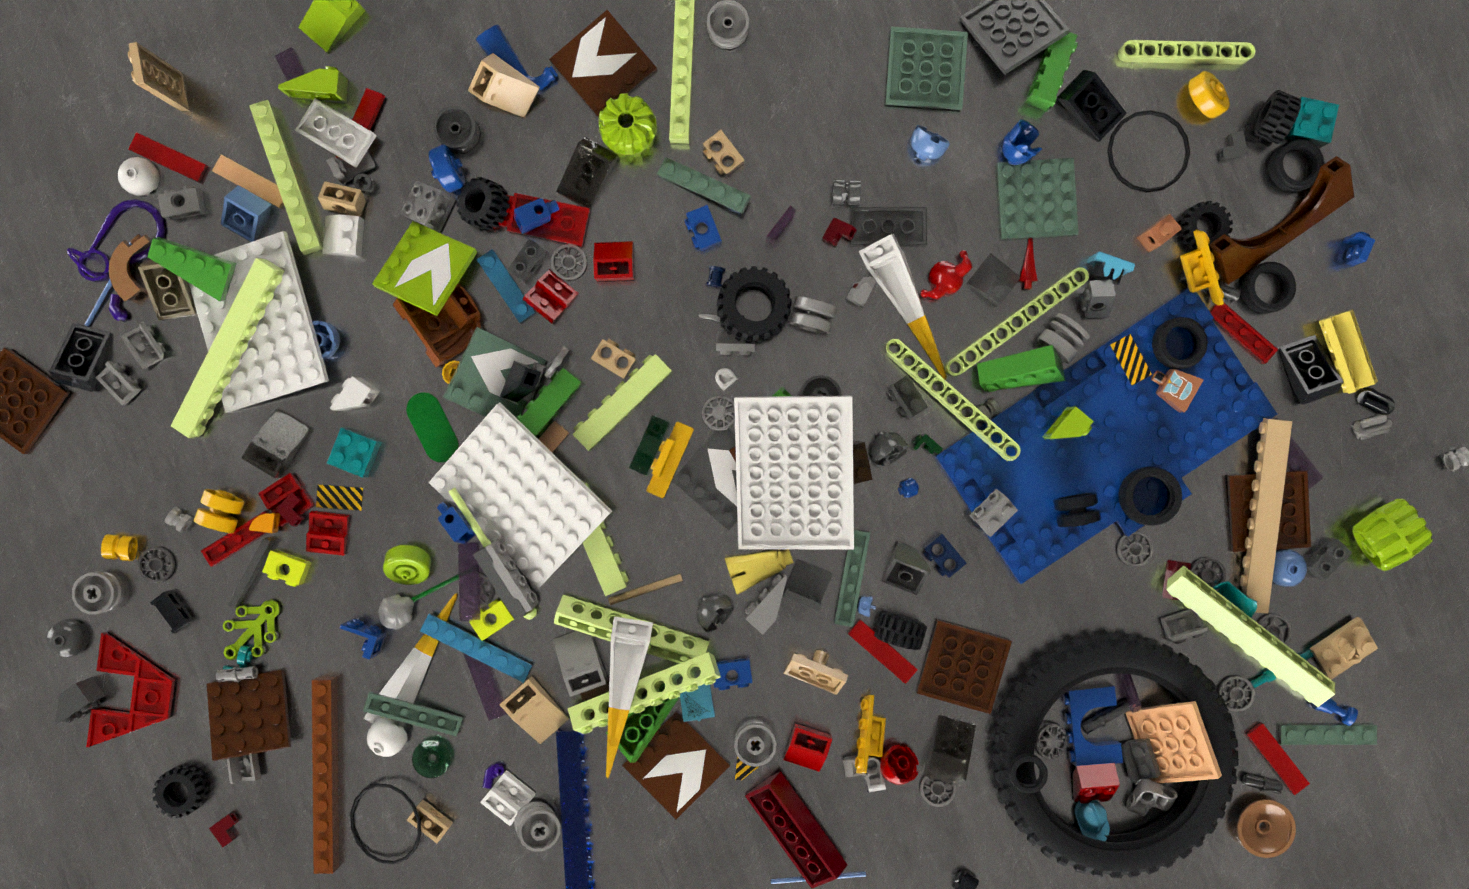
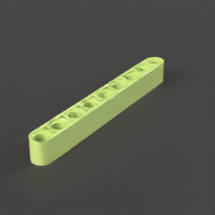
M1077 268L1069 272L949 360L945 365L946 374L955 377L964 373L1084 285L1089 279L1088 271L1085 268ZM1076 272L1082 275L1081 282L1075 280L1074 275ZM1060 284H1064L1066 286V293L1060 292ZM1045 295L1050 296V305L1044 303L1043 297ZM1029 306H1032V307L1035 308V310H1036L1035 316L1029 315V313H1028V307H1029ZM1015 317L1021 322L1018 328L1012 324V320ZM998 329L1004 330L1005 337L1003 339L997 336ZM983 340L989 342L990 347L988 350H984L981 347ZM968 351L974 354L972 362L966 359L965 355ZM952 363L958 364L959 371L957 373H953L950 370Z
M898 339L888 341L886 354L892 361L1006 461L1017 459L1021 449L1012 438ZM892 345H897L900 351L892 353L889 348ZM912 358L914 364L907 366L904 363V359ZM925 370L929 376L922 379L918 376V372ZM935 383H940L943 386V390L935 391L932 386ZM955 396L958 402L950 404L947 401V397ZM965 408L970 409L972 416H963L962 410ZM983 421L986 423L987 428L979 430L976 423ZM998 434L1001 437V442L994 443L991 440V435ZM1013 447L1016 455H1007L1006 448Z

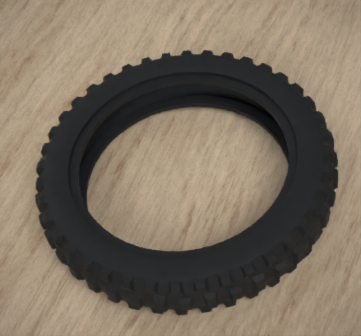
M1107 633L1106 637L1097 634L1089 635V638L1086 640L1081 638L1070 640V645H1059L1054 648V653H1046L1039 657L1037 665L1031 664L1024 672V678L1020 677L1013 684L1012 688L1014 691L1008 693L1003 703L1006 707L1001 709L1000 714H998L996 722L999 726L995 727L993 741L996 744L993 745L992 760L995 762L993 763V772L999 786L997 789L999 796L1004 800L1008 815L1014 817L1015 826L1020 832L1027 834L1026 839L1033 846H1040V851L1046 857H1055L1058 864L1064 867L1069 864L1074 867L1076 872L1082 874L1090 871L1093 876L1102 877L1104 874H1109L1112 878H1122L1123 875L1135 878L1141 872H1147L1148 874L1156 873L1159 871V867L1169 868L1173 866V863L1179 857L1182 859L1188 857L1192 853L1193 847L1199 848L1202 846L1207 833L1212 834L1215 831V827L1218 825V818L1223 819L1226 814L1225 809L1227 806L1225 804L1226 802H1231L1234 790L1232 784L1237 782V769L1235 767L1239 764L1238 750L1235 749L1238 747V740L1236 739L1231 713L1228 712L1229 709L1223 697L1215 688L1216 685L1203 673V670L1199 666L1190 663L1189 658L1184 654L1175 653L1173 648L1166 644L1159 646L1156 645L1155 640L1147 637L1140 640L1133 634L1119 637L1117 633ZM1121 673L1142 676L1161 685L1173 696L1177 703L1196 701L1222 776L1219 779L1188 781L1183 793L1172 808L1152 824L1129 833L1104 835L1107 837L1106 841L1096 840L1082 835L1079 828L1058 817L1049 808L1040 790L1035 793H1025L1018 790L1009 779V764L1019 754H1034L1036 737L1045 715L1052 705L1075 685L1087 679L1106 674ZM1028 761L1020 764L1016 772L1018 780L1026 785L1036 782L1034 763Z

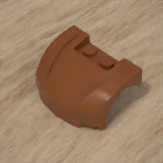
M459 283L437 316L399 298L393 303L403 320L407 319L427 348L425 353L436 368L465 350L476 327L481 329L479 310L472 297Z

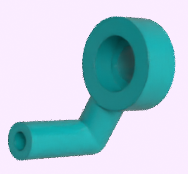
M241 646L238 651L237 665L240 668L247 667V664L252 661L253 655L250 647ZM224 665L223 670L233 669V667Z

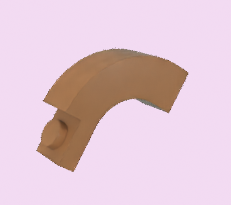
M138 234L130 240L132 245L126 240L122 241L111 256L109 262L110 281L117 294L124 301H127L142 289V286L132 276L129 263L132 255L151 240L147 234L142 237Z

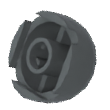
M883 431L875 436V440L870 447V455L877 467H884L885 462L889 461L892 464L902 458L907 453L906 449H910V447L898 433H885Z
M720 595L710 596L709 598L704 597L698 603L699 608L697 609L696 617L702 629L706 633H712L718 629L716 627L717 624L721 622L723 625L734 611L732 608L734 605Z
M65 619L55 623L47 634V645L50 651L62 658L81 654L89 643L87 627L75 619Z

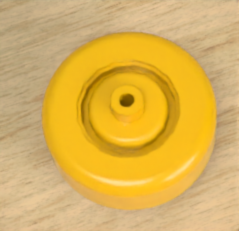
M1203 71L1189 81L1188 89L1190 96L1197 108L1206 117L1214 119L1229 109L1230 102L1223 84L1212 73Z

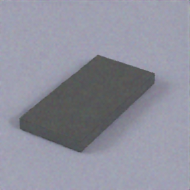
M850 207V225L857 229L853 239L850 240V246H869L891 234L895 235L899 246H927V207Z

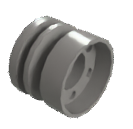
M1058 313L1055 316L1056 321L1050 322V326L1054 331L1045 329L1037 340L1042 347L1053 345L1062 362L1069 364L1077 355L1073 345L1082 348L1084 346L1083 342H1087L1090 339V335L1074 319Z

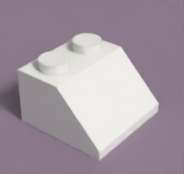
M351 215L325 216L322 254L361 257L364 219Z

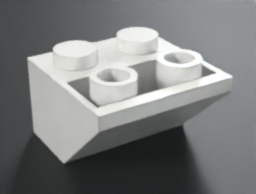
M352 376L343 383L341 393H337L333 397L330 409L334 411H347L370 407L380 390L363 378Z

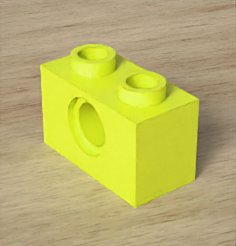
M274 549L270 550L262 572L268 574L267 577L270 579H282L286 581L285 584L296 587L297 585L304 584L312 562ZM284 564H287L290 568L288 574L283 571Z
M496 599L488 604V610L483 612L481 609L472 615L474 619L469 623L482 641L514 620L502 600ZM489 613H492L496 616L495 623L489 622Z

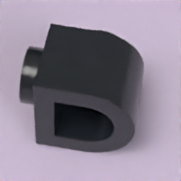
M966 870L963 873L960 871L955 877L954 889H976L979 879Z

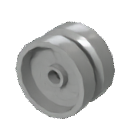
M734 0L717 2L711 7L707 15V32L710 40L722 49H733L744 43L749 31L747 10L742 4Z
M796 296L793 306L796 310L804 313H791L789 324L811 332L830 334L832 324L823 318H833L836 306L819 300Z
M109 570L86 573L75 581L72 588V599L75 606L86 614H101L111 611L122 603L125 596V586L122 579L116 573Z
M753 719L739 726L735 733L734 748L741 762L748 766L758 767L768 763L775 755L776 737L769 724L762 720ZM752 741H759V743L757 745L752 744Z
M543 802L528 803L518 811L515 817V830L521 844L526 849L534 852L544 851L551 848L557 842L561 826L555 812L548 804Z

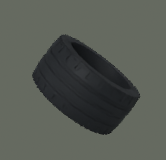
M1157 467L1136 469L1128 474L1120 485L1119 503L1121 508L1131 520L1139 524L1155 526L1166 523L1177 514L1181 507L1183 495L1180 484L1171 473ZM1146 477H1155L1161 480L1167 490V502L1164 508L1155 515L1140 513L1133 502V491L1136 484Z

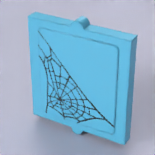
M703 684L698 686V689L693 692L685 691L680 693L684 722L701 721V719L715 717L710 685Z

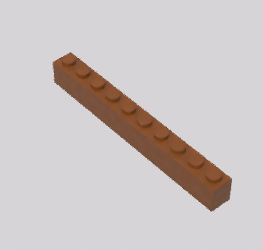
M317 677L312 680L314 874H333L339 868L337 677Z

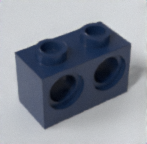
M938 533L922 547L925 550L924 556L930 562L933 560L937 564L935 569L942 577L946 575L950 578L967 564L942 533ZM935 544L941 545V552L939 554L932 552V547ZM947 559H952L954 562L953 567L950 569H946L944 565Z

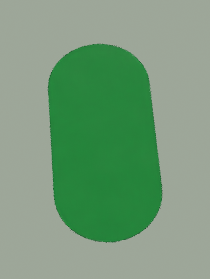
M425 392L415 394L407 403V416L428 457L436 462H447L459 447L458 439L437 398Z

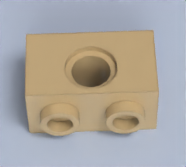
M324 181L318 196L324 210L360 217L366 203L360 189Z
M422 800L416 807L421 819V832L435 843H438L453 822L425 800ZM413 811L407 821L417 828V819Z

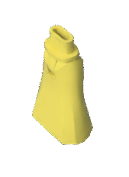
M779 549L778 551L769 550L725 558V562L735 592L738 595L757 583L786 569L787 565L793 564V559L789 549L783 551Z

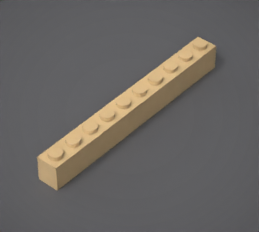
M1263 418V422L1259 425L1261 439L1257 443L1258 461L1256 460L1254 464L1256 479L1252 482L1254 495L1249 505L1250 510H1252L1251 518H1248L1247 521L1249 536L1245 539L1247 552L1242 561L1244 575H1241L1240 578L1242 593L1250 599L1257 601V609L1255 611L1257 613L1268 614L1292 429V421Z

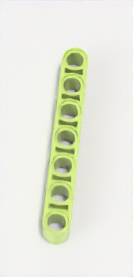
M1129 40L1118 50V57L1123 62L1241 65L1253 58L1256 51L1255 47L1248 42ZM1125 48H1130L1132 55H1128L1125 52ZM1144 48L1150 49L1151 55H1147ZM1164 48L1170 51V56L1164 53ZM1183 49H1187L1190 55H1184ZM1202 49L1207 50L1208 57L1203 55ZM1221 50H1225L1228 56H1223ZM1244 50L1247 57H1243L1240 51Z

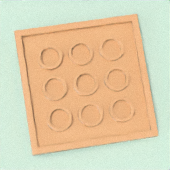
M1196 701L1136 708L1126 712L1134 739H1150L1161 775L1158 778L1149 779L1160 784L1219 779L1222 776Z

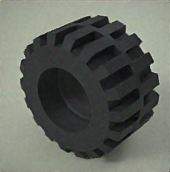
M1276 90L1264 104L1257 118L1254 134L1279 144L1288 135L1298 117L1301 99L1281 90Z
M482 177L472 178L470 182L467 181L465 183V187L460 189L461 193L457 196L459 201L456 202V207H459L457 212L461 215L460 218L470 225L484 230H490L492 227L496 228L499 226L498 223H502L504 216L508 214L506 212L510 206L508 204L510 200L509 196H507L508 192L506 189H503L502 185ZM485 199L484 206H483L482 209H481V204H482L483 200Z
M1203 201L1183 213L1184 216L1180 217L1179 220L1181 222L1179 225L1182 229L1178 234L1179 237L1183 236L1184 238L1182 243H1188L1187 248L1198 249L1193 231L1198 230L1197 221L1200 216L1208 218L1213 224V233L1209 237V244L1224 234L1229 236L1228 234L1232 233L1233 228H1230L1233 220H1229L1228 217L1231 214L1230 212H1225L1227 208L1224 206L1219 207L1220 203L1218 202L1212 204V201H1206L1205 203Z
M882 612L880 613L874 636L883 642L898 647L921 650L927 626L922 622L905 616Z
M180 765L162 774L159 780L155 782L154 785L157 787L152 792L155 793L153 801H157L158 804L155 806L157 809L159 807L162 809V814L168 813L167 817L172 818L175 816V818H181L182 816H188L204 804V800L208 796V793L205 792L209 790V786L205 785L208 781L207 778H202L203 773L201 771L197 772L198 768L193 767L190 769V765L183 767ZM175 782H180L187 788V801L181 800L175 795L173 790Z

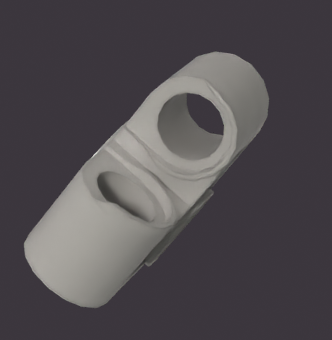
M857 755L842 759L845 777L864 776L867 793L886 790L878 757L868 756V761L874 760L876 765L872 768L867 767V773L863 774L856 773L855 759L858 757Z
M1143 779L1129 796L1126 810L1141 816H1145L1152 807L1168 811L1177 799L1178 794L1169 786L1159 784L1151 779Z

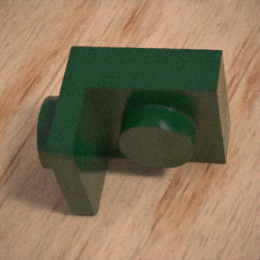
M926 433L917 435L912 441L914 444L912 449L917 450L924 443L925 446L923 448L931 455L933 453L939 454L943 450Z

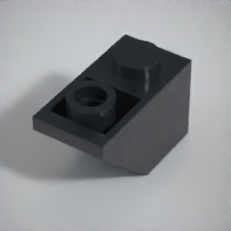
M514 361L500 397L514 402L520 401L535 390L541 372L529 365Z

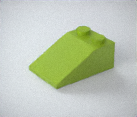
M314 0L298 28L325 52L329 53L361 17L365 9L356 0Z
M326 66V69L319 68L278 84V89L290 98L313 100L316 98L324 101L347 102L349 80L338 68Z

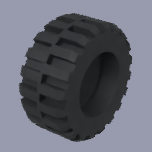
M751 266L749 270L744 267L738 273H732L730 278L724 281L717 299V316L720 317L722 327H726V332L729 335H735L736 340L744 339L746 340L745 343L750 344L752 341L762 343L763 340L768 341L774 335H778L785 326L791 313L792 299L789 297L791 293L789 288H785V281L783 279L779 280L777 278L778 274L774 271L771 274L764 267L762 270H758L757 266ZM753 289L767 295L772 304L770 315L761 321H751L744 318L736 308V300L741 292Z

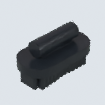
M1369 386L1362 388L1357 395V401L1360 405L1381 415L1390 414L1395 409V402L1392 397L1381 394V392Z

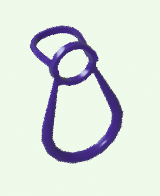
M138 199L126 200L114 206L105 218L88 251L81 252L75 248H67V253L78 265V271L81 276L86 280L94 282L104 280L109 276L110 260L106 254L96 250L95 247L117 215L127 208L139 207L152 214L157 226L155 238H164V220L158 209L150 203ZM150 247L132 256L129 264L147 258ZM94 253L101 255L105 260V271H91L83 264L84 259Z

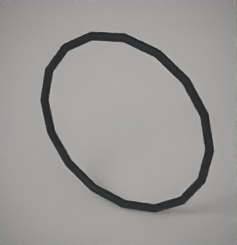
M1147 110L1135 112L1119 123L1111 135L1108 153L1110 165L1119 180L1132 189L1152 192L1164 190L1178 181L1187 168L1190 147L1188 136L1179 122L1166 113ZM1154 114L1167 118L1178 127L1185 139L1187 153L1184 166L1175 179L1161 187L1147 189L1131 184L1120 175L1114 165L1112 146L1116 133L1125 122L1135 116Z
M376 783L364 788L354 799L350 812L351 830L357 845L368 857L383 864L394 865L407 860L417 849L421 838V819L415 804L407 794L391 784ZM376 787L390 788L400 793L412 806L417 819L418 835L413 849L405 857L395 861L381 860L369 853L360 842L354 827V811L358 800L366 791Z

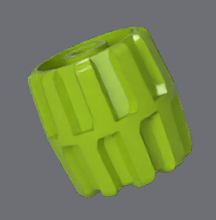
M628 93L620 94L618 99L610 98L606 101V107L599 114V132L606 146L617 155L622 157L634 155V157H637L646 148L650 149L657 132V121L654 112L644 99L639 96L631 97Z
M1395 499L1377 508L1352 527V533L1359 548L1373 565L1383 571L1390 570L1410 560L1433 541L1431 530L1425 526L1427 523L1424 518H1420L1417 515L1418 511L1416 508L1409 505L1404 499Z

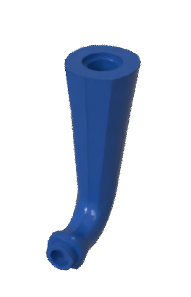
M499 25L492 26L476 38V41L488 55L492 53L497 55L540 87L539 90L544 89L550 82L556 80L555 77L558 76L552 66L546 67L543 74L538 77L529 76Z

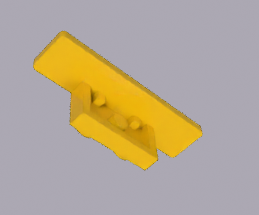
M1195 230L1193 233L1198 249L1180 256L1189 291L1194 293L1208 287L1212 303L1223 305L1224 293L1219 287V274L1214 268V256L1208 245L1210 243L1209 237L1204 231Z
M676 422L670 437L666 441H662L658 450L661 452L659 458H655L651 465L653 476L647 487V492L660 498L665 497L692 436L693 428Z
M874 695L864 696V699L861 701L862 718L859 721L860 737L857 740L858 757L855 759V768L858 774L867 773L868 756L882 757L886 718L873 716Z

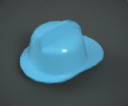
M1092 800L1085 804L1079 801L1075 806V816L1082 835L1106 841L1107 837L1104 835H1109L1110 827L1105 808L1097 800Z

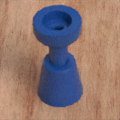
M1331 698L1319 707L1312 704L1315 710L1329 714L1334 712L1340 715L1342 722L1348 726H1351L1358 716L1356 708L1347 707L1343 709L1337 706V703Z

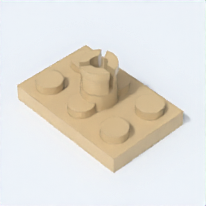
M1358 616L1310 648L1323 673L1331 680L1354 664L1360 663L1363 658L1378 649L1363 620Z
M821 650L815 651L813 661L805 655L794 653L783 673L836 695L848 678V675L844 674L842 670L826 666L829 654Z

